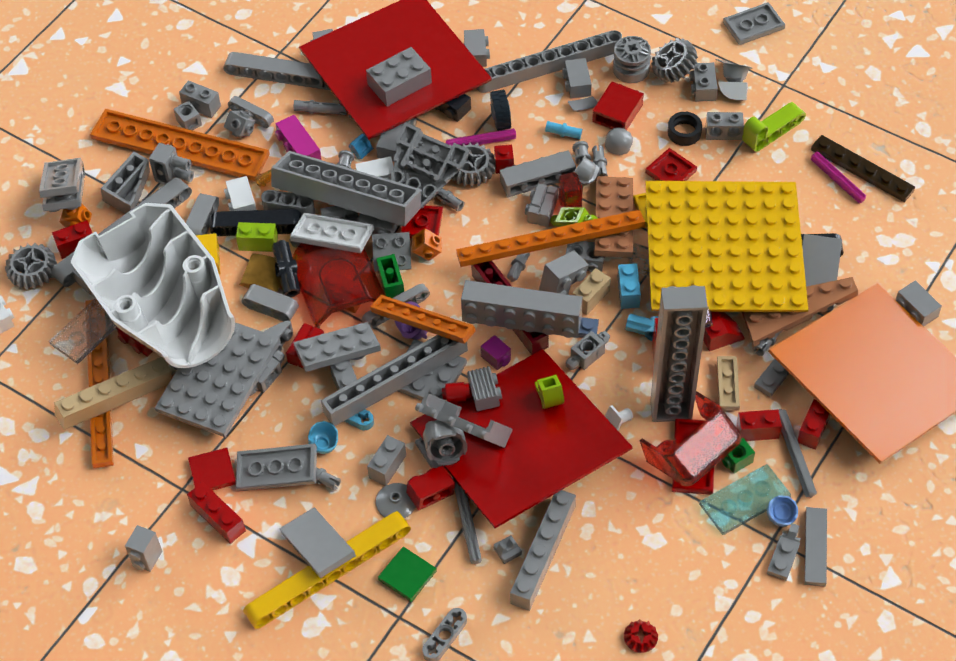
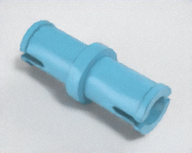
M547 121L545 132L578 140L581 139L583 130L582 128L567 126L566 123L558 124Z

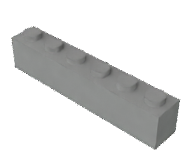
M561 490L553 495L511 589L510 604L528 611L531 610L576 507L575 494Z

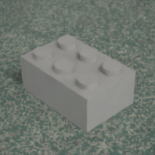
M412 47L366 70L369 87L386 106L432 83L431 68Z

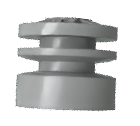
M626 36L616 42L614 47L613 73L617 79L626 83H638L648 76L650 72L651 46L645 39L638 36Z

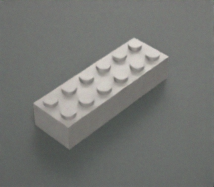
M465 280L461 297L462 321L470 324H484L490 327L498 326L507 329L525 330L526 332L578 338L582 319L583 297Z

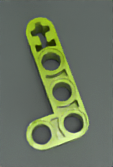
M790 102L762 121L753 116L744 125L742 140L755 152H758L799 125L805 119L806 113L795 103Z

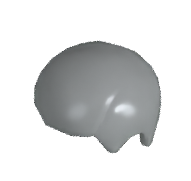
M613 128L606 136L605 147L608 152L615 155L627 154L632 146L633 137L624 128Z

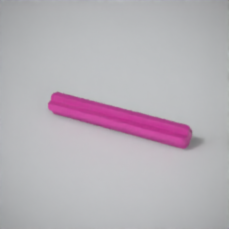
M513 128L447 139L446 144L452 146L453 143L462 146L463 143L469 145L471 142L472 145H475L478 142L479 145L512 140L516 139V130Z
M819 152L811 155V161L858 203L865 201L866 195Z

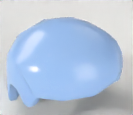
M778 495L770 500L766 513L774 525L786 527L797 519L798 507L796 502L789 496Z

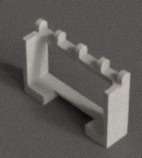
M425 393L422 402L417 403L415 407L416 411L504 448L513 430L493 420H490L486 429L458 417L462 407L429 393Z

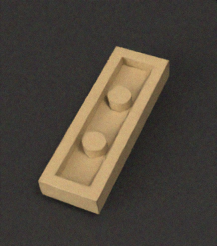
M717 356L719 410L739 411L737 356Z

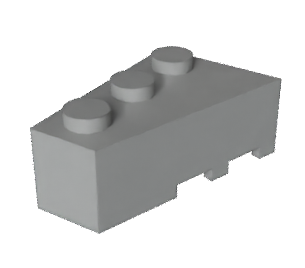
M133 151L101 187L102 201L124 214L137 206L150 174L149 160Z

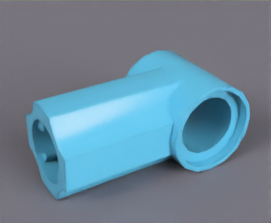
M630 314L627 318L625 330L645 335L648 340L652 341L654 319L659 318V316L646 318Z

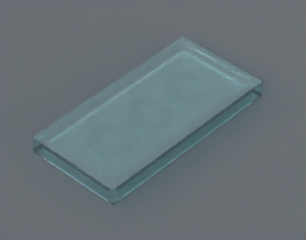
M766 464L700 501L699 505L720 533L725 535L766 512L768 503L774 497L782 495L791 498V493L769 465Z

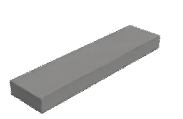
M806 507L804 585L826 587L827 509Z

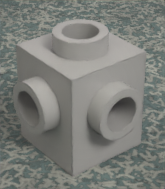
M229 111L224 128L230 130L233 136L242 138V136H250L254 130L256 120L251 118L248 112Z

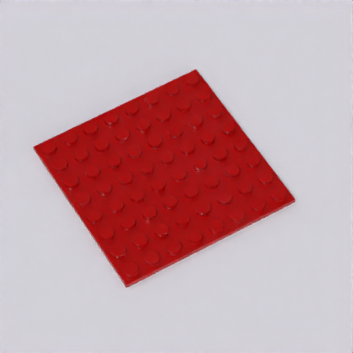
M399 0L299 46L300 51L368 140L492 81L490 75L427 0ZM412 47L431 68L432 83L386 106L369 87L366 70Z
M542 349L496 374L498 384L495 386L496 388L500 387L502 399H499L500 406L476 411L472 393L471 399H466L465 402L452 403L462 407L458 417L485 429L488 427L490 420L513 429L505 448L463 431L467 443L466 454L464 455L463 453L458 462L443 466L495 529L632 450L633 446ZM557 375L562 385L564 404L544 409L536 390L535 382L542 378ZM424 414L411 421L410 425L423 440L425 425L429 421L437 419Z

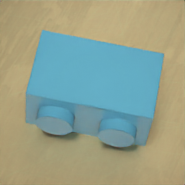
M618 264L617 280L621 309L640 308L641 291L637 264Z

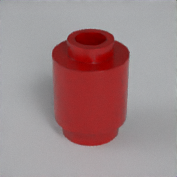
M464 382L445 384V388H442L443 400L456 403L471 399L470 384Z

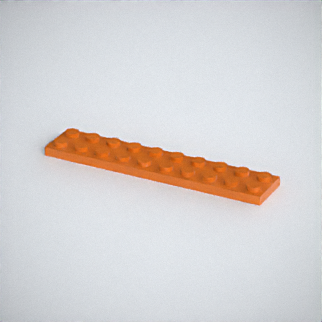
M106 108L90 134L93 140L148 154L153 153L158 143L169 144L176 148L179 157L190 159L191 165L237 177L247 176L248 180L252 181L257 180L270 155L267 149Z

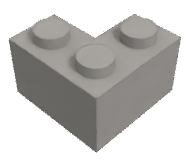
M575 250L545 264L539 290L569 295L571 284L577 281L580 282L586 277L589 264Z

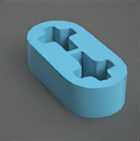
M364 409L344 422L365 431L373 427L374 418L370 411ZM366 418H368V421H364L363 423L361 422V419L365 420Z

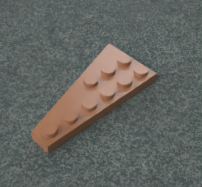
M853 277L807 286L808 312H742L753 346L759 345L760 341L766 338L771 339L775 337V334L782 330L787 331L811 319L812 315L818 312L822 314L828 311L827 308L834 304L840 305L858 296V288Z

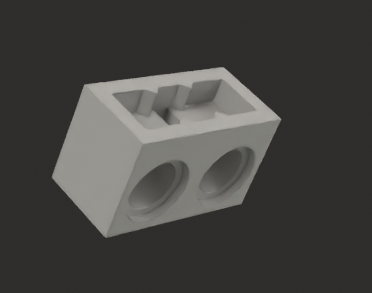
M707 112L705 123L706 140H742L744 129L743 112Z
M580 241L567 244L566 254L575 250L589 264L587 271L592 272L595 268L601 272L603 270L605 257L594 256L595 242Z

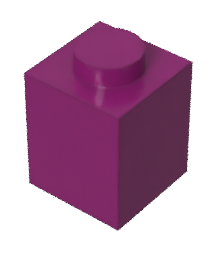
M494 335L481 345V357L493 368L499 370L502 366L505 367L509 364L511 348Z

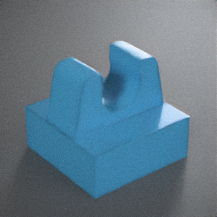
M362 133L348 146L357 159H363L374 149L370 141Z

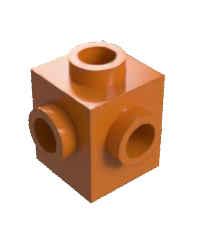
M83 204L73 210L65 208L62 211L59 222L65 228L86 220L90 224L92 213Z
M423 229L412 236V252L429 261L442 253V238L427 229Z

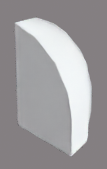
M719 82V88L726 97L734 100H747V82Z

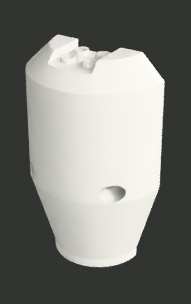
M145 203L129 212L131 215L130 219L100 236L97 232H94L78 242L71 264L112 322L120 330L162 356L171 366L191 368L201 365L219 354L230 341L235 329V318L230 312L215 260L171 204Z

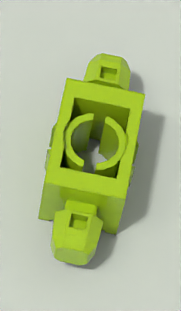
M561 207L558 215L551 216L550 223L553 226L561 227L598 218L595 215H590L585 207Z

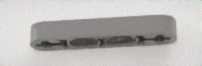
M418 284L393 299L402 302L412 301L419 304L429 297L430 291L425 284ZM371 310L362 317V322H368L371 329L389 320L387 317L372 313Z

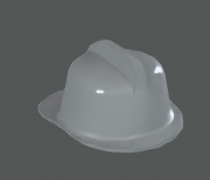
M715 59L723 63V75L728 82H743L747 77L749 69H753L750 66Z
M587 154L584 155L582 162L571 175L566 185L567 191L575 183L588 185L596 179L600 169L594 162L586 158Z

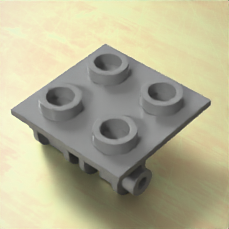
M409 232L372 234L374 272L378 271L376 258L395 254L399 270L412 269Z

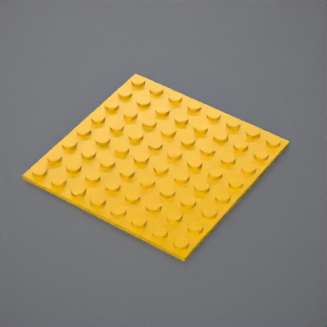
M645 181L651 311H659L661 288L695 285L705 286L707 312H808L796 182Z

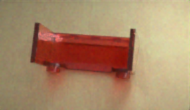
M697 391L695 396L700 415L706 421L681 443L678 444L673 440H665L655 447L643 438L639 440L646 462L683 486L695 484L741 442L739 430L720 405Z

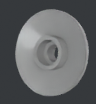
M392 483L379 491L376 497V507L383 517L396 511L403 518L412 514L416 506L406 493L407 485Z

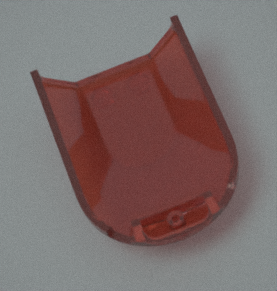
M301 243L293 254L292 258L297 262V279L300 292L314 327L320 328V325L332 313L369 301L375 302L380 295L385 296L365 249L361 253Z

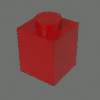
M512 144L494 146L496 174H500V170L506 167L514 166Z

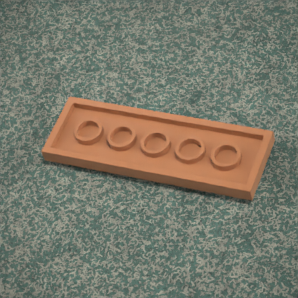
M597 176L595 211L597 218L633 211V178ZM633 230L595 238L594 256L632 258Z

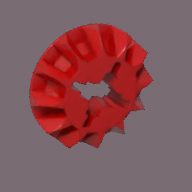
M639 619L635 622L631 621L625 628L624 641L631 650L645 653L656 646L658 633L656 627L651 625L649 621L645 622ZM640 629L641 631H643L644 635H647L644 636L642 643L641 639H639V636H635L638 635Z

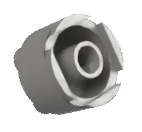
M440 420L429 421L425 425L423 440L427 456L431 461L434 460L439 465H451L458 462L463 453L464 455L466 454L467 443L463 430Z

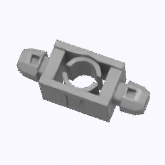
M592 331L571 347V355L566 361V367L569 370H574L579 366L583 370L588 368L605 354V344L609 341L610 335L606 331L600 332L597 335Z
M277 350L274 352L250 396L258 390L264 393L282 373L280 364L285 356L281 351Z

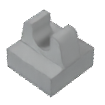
M512 535L493 544L494 550L504 564L522 555V550Z

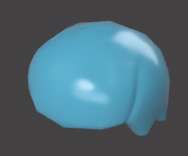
M326 421L315 423L309 430L308 444H316L317 453L327 454L335 449L338 443L337 428L332 423Z

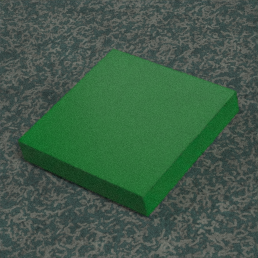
M403 546L378 576V580L412 602L437 572V568Z

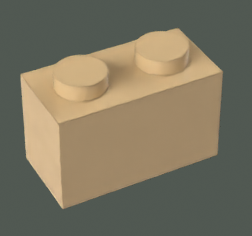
M596 268L572 292V295L583 297L582 313L588 315L610 292L611 277Z

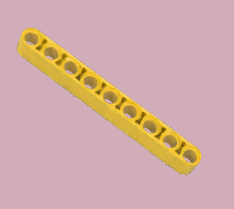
M398 511L391 513L346 542L354 550L356 555L354 558L322 578L310 566L305 567L247 604L243 609L244 614L255 629L267 625L405 537L411 530L410 525Z

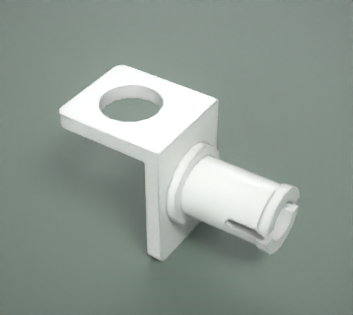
M611 405L605 417L619 431L622 423L632 420L633 413L629 408L618 412Z

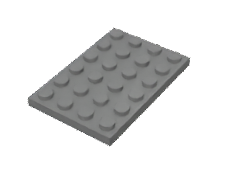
M235 322L233 335L219 354L201 365L177 369L156 404L155 411L226 438L280 344V338Z

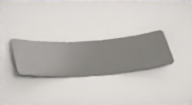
M593 96L568 101L574 111L594 108L598 103Z

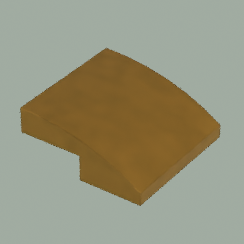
M252 253L239 285L249 289L252 284L278 293L281 282L280 278H277L275 274V257Z

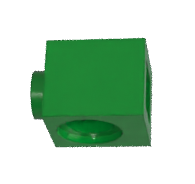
M741 438L723 449L722 463L735 474L754 462L755 451L744 438Z

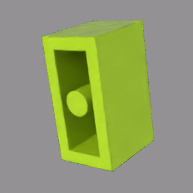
M238 222L236 240L239 251L273 252L272 245L278 241L276 224Z

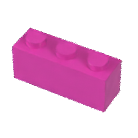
M295 115L275 123L277 130L275 135L279 141L283 142L286 152L292 151L322 160L319 147Z

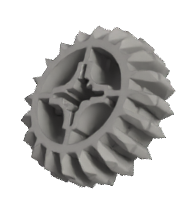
M676 38L675 41L670 40L663 47H659L660 50L655 52V56L652 57L653 73L665 83L668 81L673 83L674 80L678 82L680 78L690 74L689 71L695 69L694 65L697 64L696 59L698 58L696 48L684 38Z
M471 142L469 145L463 143L462 146L470 149L471 152L463 168L453 176L452 181L456 180L458 185L463 183L464 187L467 184H470L471 187L474 184L480 186L481 182L486 183L487 179H491L492 174L495 172L494 155L491 153L490 148L486 149L484 145L479 146L478 142L475 145H472Z
M27 243L25 247L20 245V249H13L14 254H9V259L6 260L5 271L7 277L14 286L17 285L20 289L24 287L28 290L32 287L35 290L36 286L43 287L44 282L49 283V278H54L52 276V269L57 265L54 253L48 247L43 246V244L38 246L34 243L30 246Z

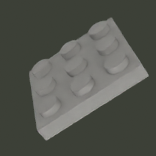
M414 339L407 352L424 342ZM458 356L401 388L398 392L421 401L425 393L443 399L442 388H445L447 383L457 382L467 364V359Z

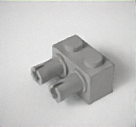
M158 143L149 157L154 180L166 184L173 178L178 177L192 182L194 172L189 170L191 160L179 157L175 147L169 144Z

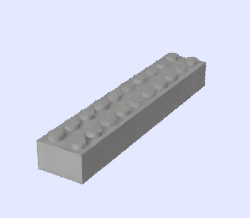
M692 285L689 287L671 286L661 288L650 398L652 422L675 421V418L692 420L708 309L705 286Z

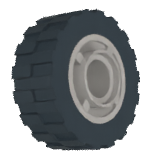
M505 90L490 92V107L496 130L510 129L512 127L511 111Z

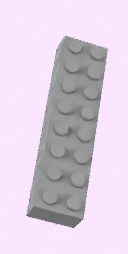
M288 151L271 167V187L322 201L329 205L342 207L346 210H352L363 215L372 216L379 220L392 222L396 225L405 226L421 208L422 189L292 151Z

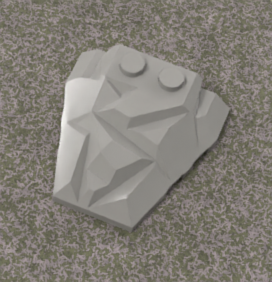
M405 122L396 140L397 149L396 155L394 154V169L391 174V181L422 189L421 208H423L463 168L471 150L456 143H453L451 146L423 134L420 128Z

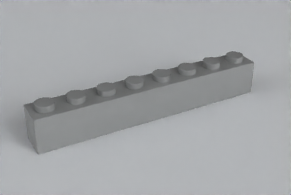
M439 335L434 336L322 399L321 404L324 415L334 426L340 424L467 352V342L463 344Z

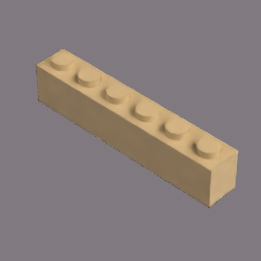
M163 357L157 358L54 402L55 417L63 430H66L167 386L171 381L172 370Z

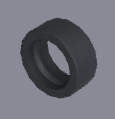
M688 111L678 112L670 118L668 122V137L672 142L681 146H690L699 141L702 134V121L696 114ZM679 124H688L693 126L695 131L683 134L675 130L674 127Z

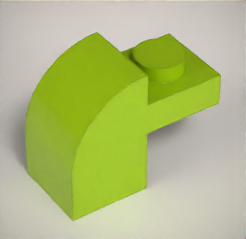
M557 375L542 378L535 382V387L544 409L564 404L562 385Z

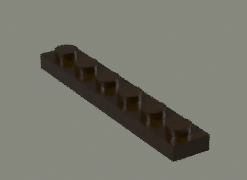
M821 135L811 147V151L819 152L827 160L904 203L915 191L914 185L824 135Z

